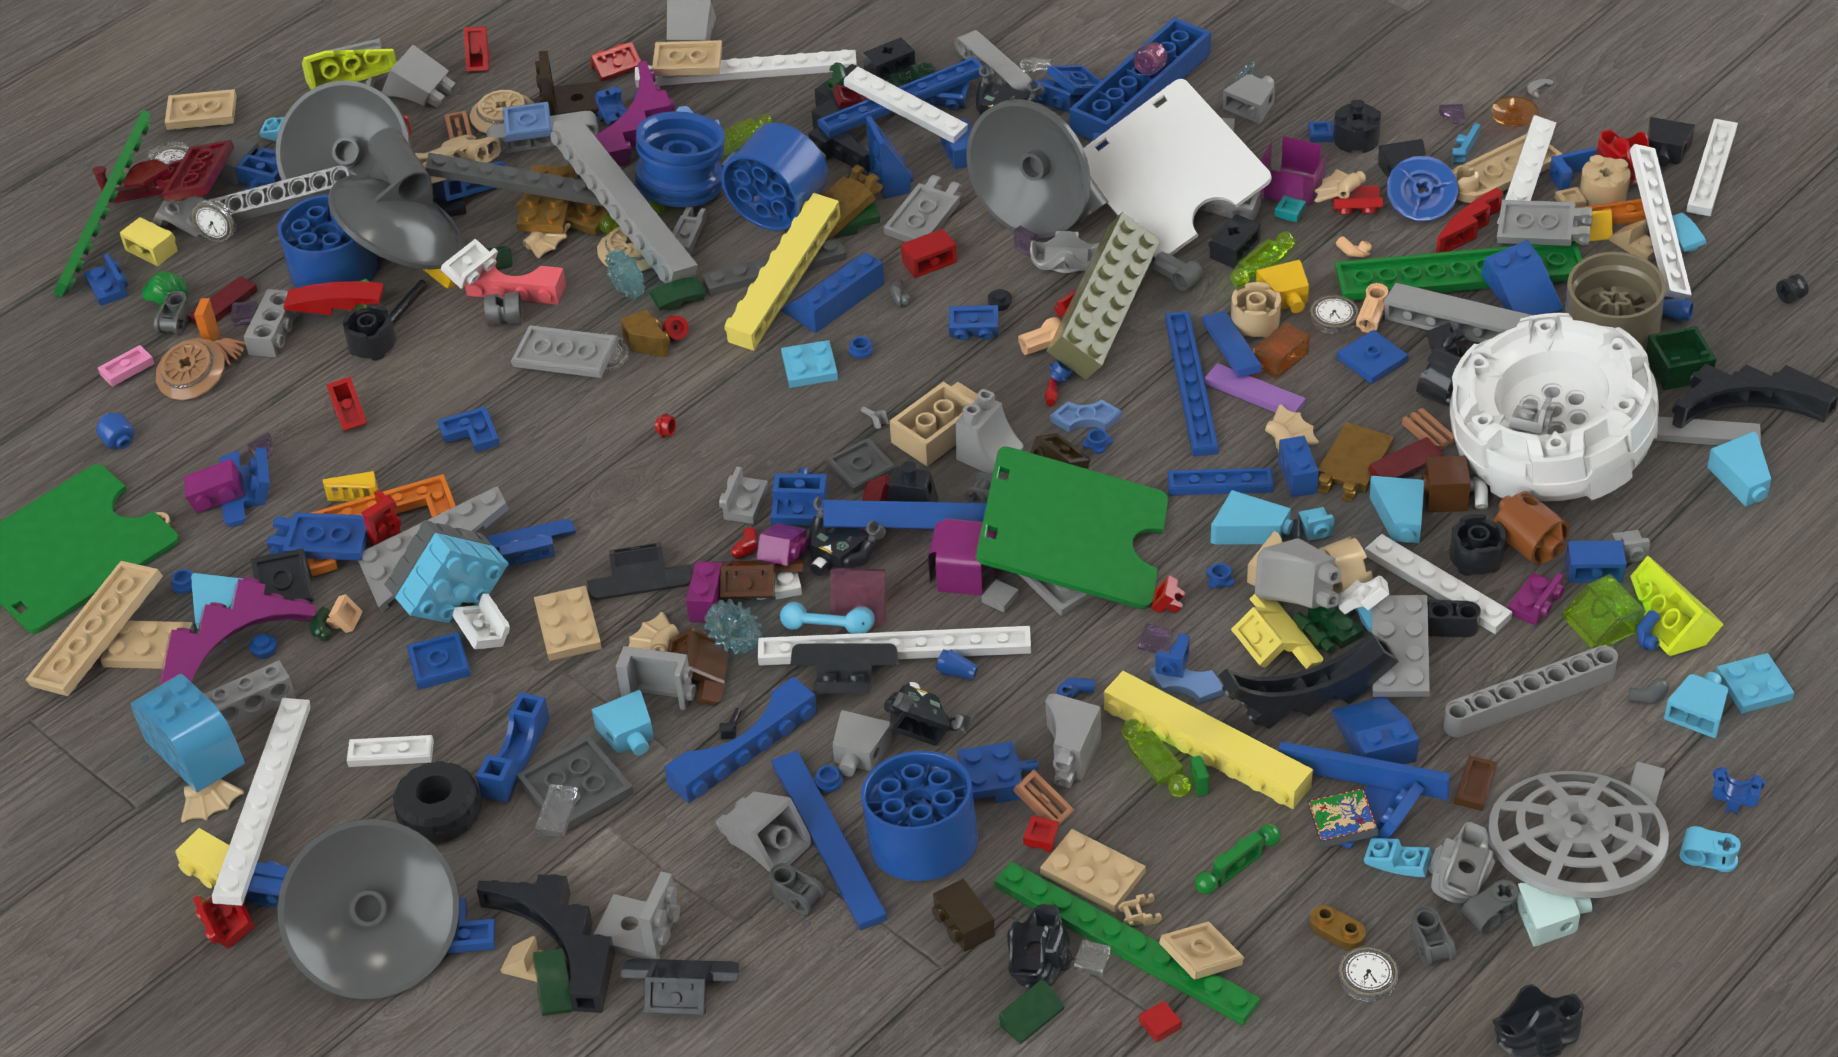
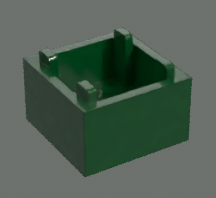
M1697 326L1648 336L1646 348L1648 363L1664 390L1691 386L1689 379L1694 371H1699L1705 364L1712 367L1716 365L1717 359Z

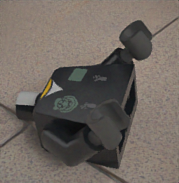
M983 65L979 68L982 82L978 84L976 108L980 116L995 103H1000L1001 100L1006 99L1007 101L1010 98L1036 103V97L1044 93L1043 85L1039 83L1036 88L1037 83L1035 80H1031L1028 83V89L1031 93L994 82L989 85L988 81L994 78L992 67H990L988 74H984L985 68Z
M815 498L814 507L818 512L817 516H813L808 548L811 551V559L813 561L810 565L812 572L817 576H822L829 570L838 575H844L851 569L865 565L877 545L875 543L876 539H882L885 536V528L882 525L878 527V523L874 520L867 524V533L857 528H823V508H820L822 498Z
M915 682L903 685L899 692L891 694L884 703V710L890 713L891 731L937 746L947 731L962 730L969 732L973 720L972 717L957 713L956 717H949L944 712L939 698L935 694L921 690L919 684Z

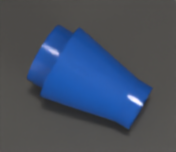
M1687 298L1664 300L1662 315L1680 322L1690 321L1693 315L1694 303L1693 301H1688Z
M943 649L938 658L936 670L941 671L942 675L966 678L973 681L978 665L970 662L952 649L949 651Z

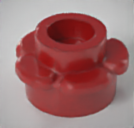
M667 413L662 414L655 421V431L658 432L661 438L673 436L676 429V420Z

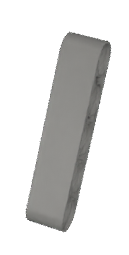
M977 30L955 38L956 50L965 60L975 57L986 68V74L989 73L990 67H992L994 78L990 81L991 83L994 82L1030 93L1028 83L1031 81V78Z
M591 111L550 116L551 130H553L554 121L578 115L594 135L599 133L596 115ZM504 123L491 125L487 129V137H497L500 140V154L556 146L552 143L551 136L507 142ZM492 142L488 144V148L491 152L493 151Z

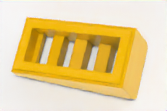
M374 471L323 479L328 501H353L373 495L375 491L379 490Z

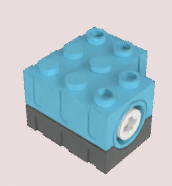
M424 520L384 585L410 616L450 623L453 619L452 615L455 607H460L463 602L479 605L482 594L491 593L509 563L482 533H473L470 530L457 527L452 528L449 525L435 524Z

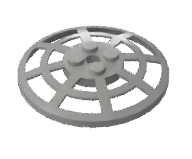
M1556 771L1522 780L1511 786L1496 801L1490 813L1488 827L1490 846L1496 858L1509 872L1532 887L1565 897L1603 898L1633 890L1646 883L1658 872L1665 861L1668 851L1669 832L1666 821L1654 803L1640 791L1622 781L1590 772ZM1564 780H1576V781H1569V782H1559V783L1556 782V781H1564ZM1541 783L1544 785L1530 793L1522 802L1508 801L1515 794L1526 788ZM1606 787L1619 790L1631 796L1642 805H1632L1622 795ZM1563 788L1589 789L1586 796H1569ZM1547 792H1551L1557 798L1549 805L1532 803ZM1603 793L1618 801L1622 806L1608 807L1599 801L1598 798ZM1500 810L1517 811L1516 827L1519 834L1503 842L1498 829ZM1526 812L1543 815V824L1528 830L1525 822ZM1630 815L1633 823V832L1631 833L1615 826V817ZM1640 815H1653L1660 828L1658 847L1641 838L1642 822ZM1546 835L1558 848L1556 852H1553L1542 846L1535 839ZM1613 836L1627 842L1620 849L1610 854L1605 849V846L1610 843ZM1525 843L1537 855L1551 861L1547 874H1541L1524 865L1511 854L1510 850ZM1636 847L1652 855L1651 859L1640 869L1621 878L1613 864L1627 857ZM1570 851H1593L1596 857L1577 858L1569 857L1568 855ZM1563 866L1576 868L1601 867L1608 881L1580 883L1564 881L1558 878Z

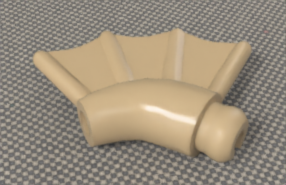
M1336 169L1331 176L1322 179V185L1315 189V193L1318 194L1315 202H1322L1338 196L1341 199L1348 198L1350 192L1360 187L1366 181L1365 174L1362 171L1346 174Z
M566 223L564 233L531 232L523 240V244L528 250H532L539 259L546 252L556 250L557 244L567 238L566 232L571 227V224Z
M1281 404L1278 406L1273 420L1269 421L1265 428V431L1274 437L1278 453L1280 439L1305 435L1308 445L1319 444V440L1313 434L1314 426L1306 423L1302 419L1300 412L1289 411Z
M660 612L654 619L642 622L639 631L629 637L630 643L628 647L668 652L670 639L679 635V631L674 624H670L665 613Z
M222 778L199 792H196L190 785L185 786L184 795L186 801L181 822L185 823L192 819H204L207 821L214 813L229 810L232 802L239 796L244 795L245 792L222 780Z

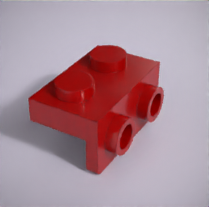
M1378 185L1360 186L1350 192L1349 197L1346 199H1341L1339 196L1331 198L1332 211H1338L1339 215L1353 214V210H1362V214H1374L1383 207V197H1380Z
M196 895L193 898L197 907L195 913L206 927L205 935L214 944L219 943L229 949L255 927L244 902L242 906L214 904L212 897L206 900Z

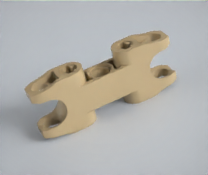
M463 135L445 141L440 148L430 152L415 154L426 169L428 153L465 158L479 162H490L499 156L501 147L500 140L497 137L476 139L473 135ZM492 142L493 151L489 154L487 145ZM430 176L432 183L446 180V178Z

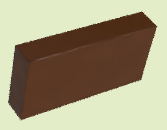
M1469 755L1454 804L1483 811L1497 768V762Z

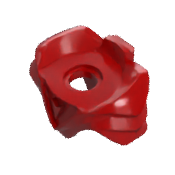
M1611 129L1601 131L1596 149L1597 155L1605 158L1624 159L1628 162L1630 170L1629 185L1638 184L1630 149L1634 144L1649 147L1647 134L1638 132L1633 137L1625 139L1624 137H1619Z

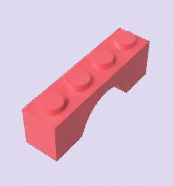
M494 266L488 272L484 270L472 285L469 283L465 285L467 296L485 297L487 294H500L501 297H504L505 293L520 292L521 300L524 302L559 305L566 288L563 268L539 266L535 271L526 275L508 276L499 272L496 266Z

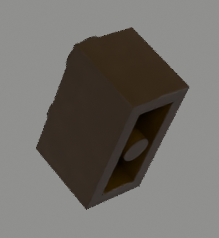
M964 878L933 893L934 906L932 907V913L938 923L943 922L951 941L954 944L958 943L964 952L995 937L994 918Z

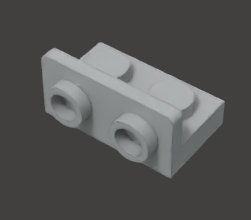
M1546 397L1541 410H1538V407L1533 404L1523 403L1522 406L1517 405L1511 416L1509 427L1541 434L1544 427H1549L1550 421L1553 418L1555 406L1551 405L1552 398Z
M736 466L733 475L728 477L726 492L721 494L719 500V507L723 509L724 519L754 524L769 488L768 481L743 477L742 467Z

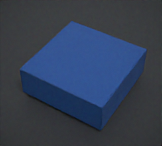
M1331 121L1308 122V133L1311 143L1333 142L1334 135Z

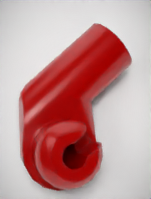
M746 528L743 531L744 539L731 547V554L735 559H740L742 556L747 557L756 552L757 535L754 528Z

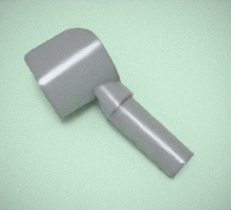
M866 407L861 408L862 413L872 418L876 429L881 428L882 424H889L885 410L875 412Z

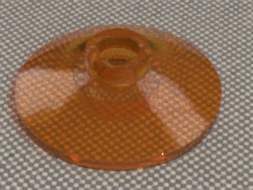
M1506 96L1493 103L1491 114L1501 124L1521 127L1531 124L1533 116H1538V108L1534 102L1527 98Z

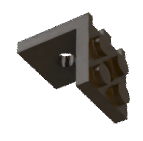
M539 51V61H535L537 88L540 89V103L548 102L550 116L580 111H591L596 116H599L597 115L599 107L595 101V94L599 91V83L589 82L554 86L548 51Z

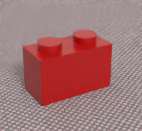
M942 228L902 243V263L914 278H918L957 263L956 243Z

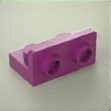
M1532 572L1507 609L1512 611V616L1537 626L1543 617L1547 618L1549 616L1554 601H1559L1565 591V586L1562 585L1564 575L1558 573L1552 581Z

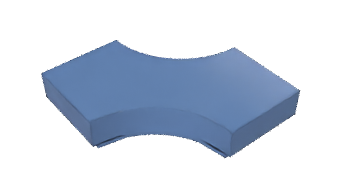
M1102 399L1089 405H1077L1068 401L1050 415V422L1069 433L1081 427H1097L1106 431L1122 418V411Z
M1155 667L1150 669V676L1159 690L1167 694H1184L1193 698L1198 704L1224 695L1223 685L1212 670L1196 672L1185 669L1183 678L1157 674Z

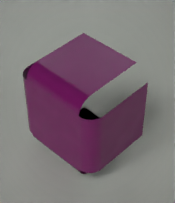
M1283 136L1282 161L1279 172L1271 168V140L1261 159V162L1270 171L1272 177L1271 182L1260 190L1264 198L1280 202L1285 195L1306 201V206L1311 205L1317 195L1315 189L1322 185V179L1325 178L1326 153L1320 162L1321 145Z
M945 518L944 521L936 523L928 555L931 581L936 559L938 592L982 596L981 563L976 559L982 521ZM988 529L987 538L995 539L997 532ZM992 567L993 582L997 573V568Z

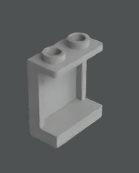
M623 646L616 664L621 697L637 690L643 693L678 697L680 710H686L689 701H693L695 696V685L691 682L693 670L689 666L687 655Z

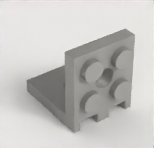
M660 872L646 902L613 894L594 935L612 936L616 953L640 959H660L659 952L662 946L668 943L671 936L670 929L673 923L678 921L680 917V905L677 904L676 899L677 888L674 887L672 874ZM629 923H634L638 925L635 929L630 931L623 929V927Z

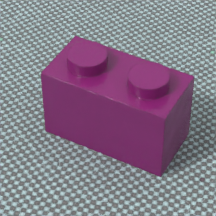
M232 459L184 476L185 498L196 513L244 496L242 474Z
M777 523L760 533L757 560L788 565L807 552L809 539L806 538L807 529Z
M696 561L686 597L689 622L710 623L711 620L717 619L721 603L720 574L722 563Z

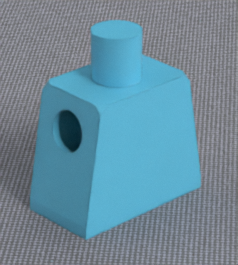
M1715 672L1706 673L1704 678L1691 674L1668 699L1664 719L1716 739L1728 688L1721 685L1722 679Z
M640 690L591 709L596 730L617 753H623L632 749L633 753L639 756L648 751L649 745L647 742L652 741L654 736L651 720Z

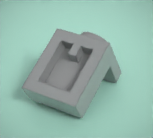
M1639 530L1612 533L1611 541L1623 542L1626 563L1642 561L1648 556L1650 541L1648 538H1642Z

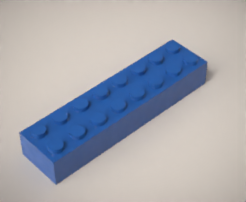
M1175 17L1172 18L1069 109L1070 128L1074 133L1093 140V133H1105L1177 79H1183L1211 54V32Z

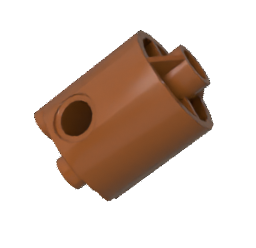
M1526 491L1520 492L1513 497L1507 495L1500 501V510L1493 522L1497 524V521H1499L1503 525L1506 532L1505 542L1534 565H1542L1558 557L1564 551L1570 532V525L1567 521Z

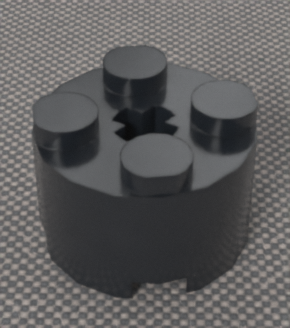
M1352 100L1351 104L1340 107L1335 111L1333 135L1335 145L1340 150L1351 153V150H1363V153H1367L1376 148L1380 137L1381 112L1365 104L1363 100Z
M366 304L367 308L355 311V308H353L345 315L342 321L351 355L371 358L374 361L383 359L385 353L392 349L396 342L394 327L388 310L376 304Z
M1435 348L1427 359L1429 364L1425 372H1422L1416 392L1425 398L1450 407L1453 392L1452 376L1462 357Z
M1470 514L1461 517L1460 522L1452 527L1449 549L1450 560L1458 568L1460 574L1469 576L1472 574L1495 573L1500 569L1506 540V532L1503 525L1499 521L1496 524L1486 519L1484 514Z

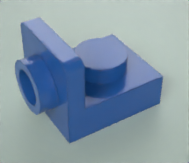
M1178 634L1176 644H1171L1169 653L1156 652L1155 672L1157 674L1183 678L1190 655V635Z

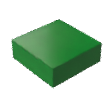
M1201 756L1191 757L1190 777L1198 797L1206 796L1209 793V774Z

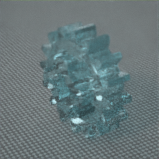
M618 248L607 254V259L605 260L608 265L606 267L607 274L610 276L613 286L632 300L643 294L645 286L642 282L644 279L637 266V262Z
M722 599L717 604L714 603L704 617V620L707 621L704 628L711 630L708 637H715L717 639L715 645L723 644L724 651L732 648L735 654H738L740 650L743 653H747L749 649L755 647L758 643V638L762 636V633L759 631L762 625L755 623L758 616H751V609L749 607L746 609L742 608L741 602L734 605L732 599H729L726 603Z

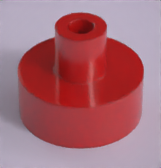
M674 315L664 320L662 330L667 332L669 339L680 340L687 335L689 326L684 317Z

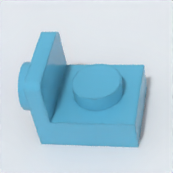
M1324 507L1298 512V519L1302 522L1301 527L1308 541L1333 536L1334 517L1332 514L1327 515Z

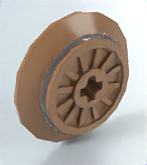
M193 338L178 343L168 350L157 366L156 383L160 392L170 399L180 401L196 399L209 392L220 380L225 369V356L221 348L209 339Z

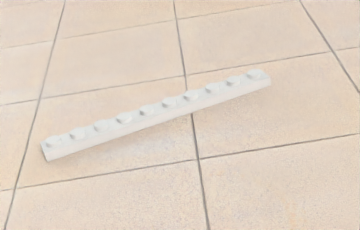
M821 51L818 53H798L768 57L732 58L730 60H721L719 75L655 76L656 82H654V85L662 86L833 72L829 69L836 62L842 63L845 68L851 64L857 66L856 51ZM635 67V84L637 88L639 87L640 77L639 69Z
M1030 626L758 638L759 665L790 664L792 648L796 644L891 643L897 647L898 659L939 658L943 649L948 651L952 649L961 656L1031 653Z
M282 698L212 893L214 904L242 906L310 711L309 700Z

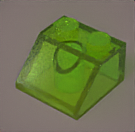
M1609 574L1587 584L1562 612V617L1593 649L1598 646H1608L1636 633L1637 626L1642 620L1644 608Z

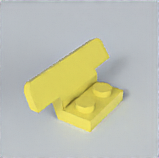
M1254 594L1250 600L1256 607H1253L1231 629L1256 662L1263 668H1266L1284 649L1288 652L1292 651L1306 669L1316 667L1323 661L1321 654L1276 600H1265Z

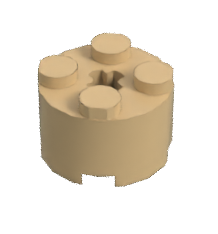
M1600 155L1590 157V161L1582 168L1580 191L1588 201V206L1626 201L1630 182L1628 162L1624 159L1605 158Z
M1260 282L1246 283L1245 288L1239 291L1234 290L1231 297V320L1243 337L1262 336L1264 338L1273 336L1280 324V293L1271 290L1269 284Z
M1351 536L1319 549L1335 558V567L1341 570V579L1338 583L1333 584V591L1337 594L1342 591L1344 592L1356 580H1359L1361 583L1373 580L1372 571L1366 572L1363 559H1366L1367 556L1356 538L1351 539Z

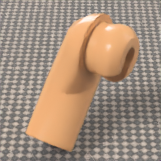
M1344 236L1340 237L1336 242V246L1349 257L1366 258L1370 255V250L1372 249V245L1367 241H1361L1359 246H1356Z

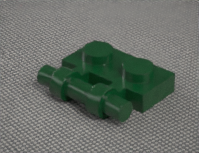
M1338 605L1331 608L1321 606L1314 609L1308 608V617H1305L1301 612L1296 613L1293 617V620L1298 624L1297 627L1313 639V644L1319 649H1324L1328 654L1335 650L1334 642L1342 649L1363 637L1364 629L1347 613L1344 614Z

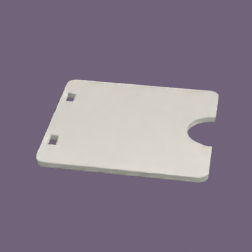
M1177 79L1083 148L1088 160L1090 176L1109 201L1107 204L1117 216L1124 212L1160 239V243L1153 255L1155 259L1162 251L1174 255L1198 237L1193 226V220L1197 210L1203 204L1213 200H1224L1239 207L1266 187L1272 179L1270 171L1184 79ZM1165 97L1167 101L1156 108L1154 104ZM1107 140L1109 144L1098 152L1096 147Z

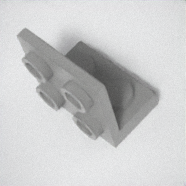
M196 196L188 197L182 201L164 200L152 222L159 227L162 225L166 227L170 222L187 233L198 237L200 232L193 223L192 212L197 205L206 204L208 201ZM205 206L198 207V209L195 211L194 220H195L196 225H197L196 218H195L196 212H197L200 208H203V207H205Z

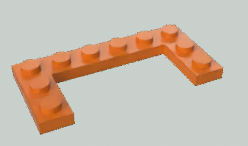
M444 474L383 491L386 496L390 495L396 502V514L427 505L432 518L456 506ZM375 494L311 513L362 515L364 510L377 502ZM307 558L312 577L338 569L335 559Z

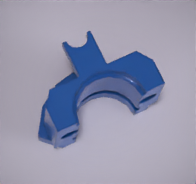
M618 86L598 91L595 94V101L599 107L597 115L600 117V122L605 120L606 125L614 124L627 111L622 102V91Z
M1720 767L1713 770L1715 782L1712 794L1715 799L1728 802L1726 813L1734 811L1738 815L1740 805L1754 807L1758 804L1761 789L1765 786L1766 782L1760 775L1756 774L1747 781H1737L1729 776L1727 768Z

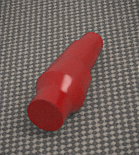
M1053 378L1049 379L1044 394L1046 405L1050 407L1054 406L1058 399L1057 384Z

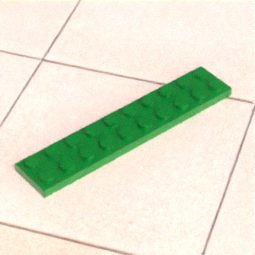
M1572 241L1571 246L1531 244L1541 257L1552 283L1568 281L1571 270L1582 261L1576 241ZM1512 246L1335 262L1334 270L1341 296L1351 301L1365 299L1367 287L1375 283L1385 285L1388 288V294L1395 283L1437 293L1486 289L1490 287L1481 276L1485 258Z

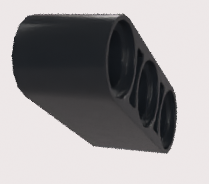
M1427 600L1428 636L1472 637L1478 633L1481 609L1477 603L1459 600Z

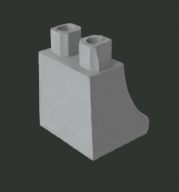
M667 0V42L710 41L712 29L716 21L711 0Z
M412 45L390 69L382 93L387 97L408 99L422 106L429 103L438 108L445 98V95L438 90L449 96L456 83L447 77L449 70Z
M981 389L977 394V399L972 404L965 406L963 414L956 421V460L992 475L996 455L1001 447L1007 446L1022 451L1024 448L1023 443L1015 435L1005 417L1002 403L995 400L993 392Z
M1299 538L1263 548L1257 556L1255 595L1265 600L1289 602L1312 609L1320 606L1324 608L1335 607L1339 604V595L1333 591V584L1338 583L1341 579V570L1335 567V558Z
M1049 694L1045 700L1047 727L1054 738L1053 767H1055L1056 773L1054 784L1069 789L1074 780L1082 782L1102 741L1100 706L1059 694Z
M753 791L747 798L742 797L737 801L735 808L730 813L722 815L716 820L717 827L722 834L726 835L730 844L753 857L769 872L776 864L793 863L811 844V836L790 797Z

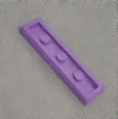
M1218 363L1205 377V385L1275 413L1280 404L1287 410L1296 413L1300 412L1305 406L1306 398L1249 375L1237 377L1233 369Z

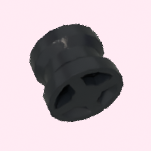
M1793 274L1788 280L1783 279L1776 285L1779 298L1787 304L1794 302L1797 298L1805 297L1809 291L1807 281L1800 274Z

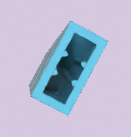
M1754 431L1711 449L1707 468L1745 507L1761 502L1768 497L1771 476L1758 435Z
M1371 476L1369 498L1391 539L1395 542L1419 543L1424 480Z
M1231 490L1211 524V543L1216 545L1264 544L1274 531L1278 532L1281 539H1283L1285 535L1290 534L1293 526V520H1290L1291 508Z
M192 574L194 615L197 629L205 604L210 605L211 602H217L226 605V608L230 609L234 586L238 579L242 578Z

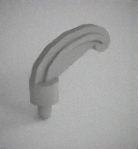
M1550 79L1535 80L1527 86L1528 93L1532 97L1539 98L1538 89L1546 84L1553 85V81Z

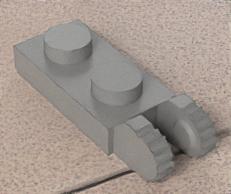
M687 207L673 230L674 236L690 255L707 220L708 211L703 208L700 209L697 217H693V207Z

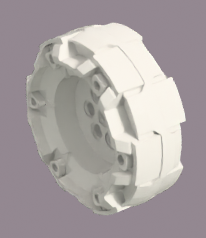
M1548 313L1521 318L1517 327L1509 329L1492 339L1474 344L1461 358L1452 376L1453 392L1450 400V419L1459 456L1465 455L1467 465L1472 472L1490 486L1491 493L1501 498L1507 495L1513 497L1523 491L1530 493L1539 501H1564L1584 496L1594 500L1621 487L1632 478V470L1643 460L1653 439L1657 438L1658 392L1654 375L1649 368L1647 353L1635 338L1620 327L1613 328L1573 320L1569 313ZM1546 397L1552 398L1551 405L1555 406L1553 418L1550 421L1549 427H1544L1541 434L1509 427L1511 416L1517 405L1522 406L1523 403L1533 404L1538 407V410H1541Z

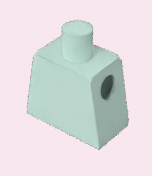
M1519 883L1517 885L1519 894L1515 901L1533 947L1575 933L1578 930L1580 914L1592 911L1590 898L1556 895L1532 887L1527 883Z

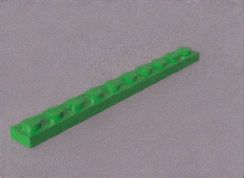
M142 109L53 294L62 297L66 289L71 291L76 280L72 275L74 271L80 272L85 262L81 257L83 254L88 256L93 242L89 240L91 236L97 237L102 225L98 224L99 220L105 221L110 210L106 205L108 201L113 203L119 192L115 187L116 185H122V181L127 175L123 170L125 167L130 169L135 159L131 154L133 151L138 152L143 142L140 139V135L146 136L151 126V123L147 122L151 113Z
M1012 861L994 880L995 888L1033 909L1040 904L1058 907L1063 926L1243 1026L1260 1005L1259 997L1216 973L1194 980L1156 940Z

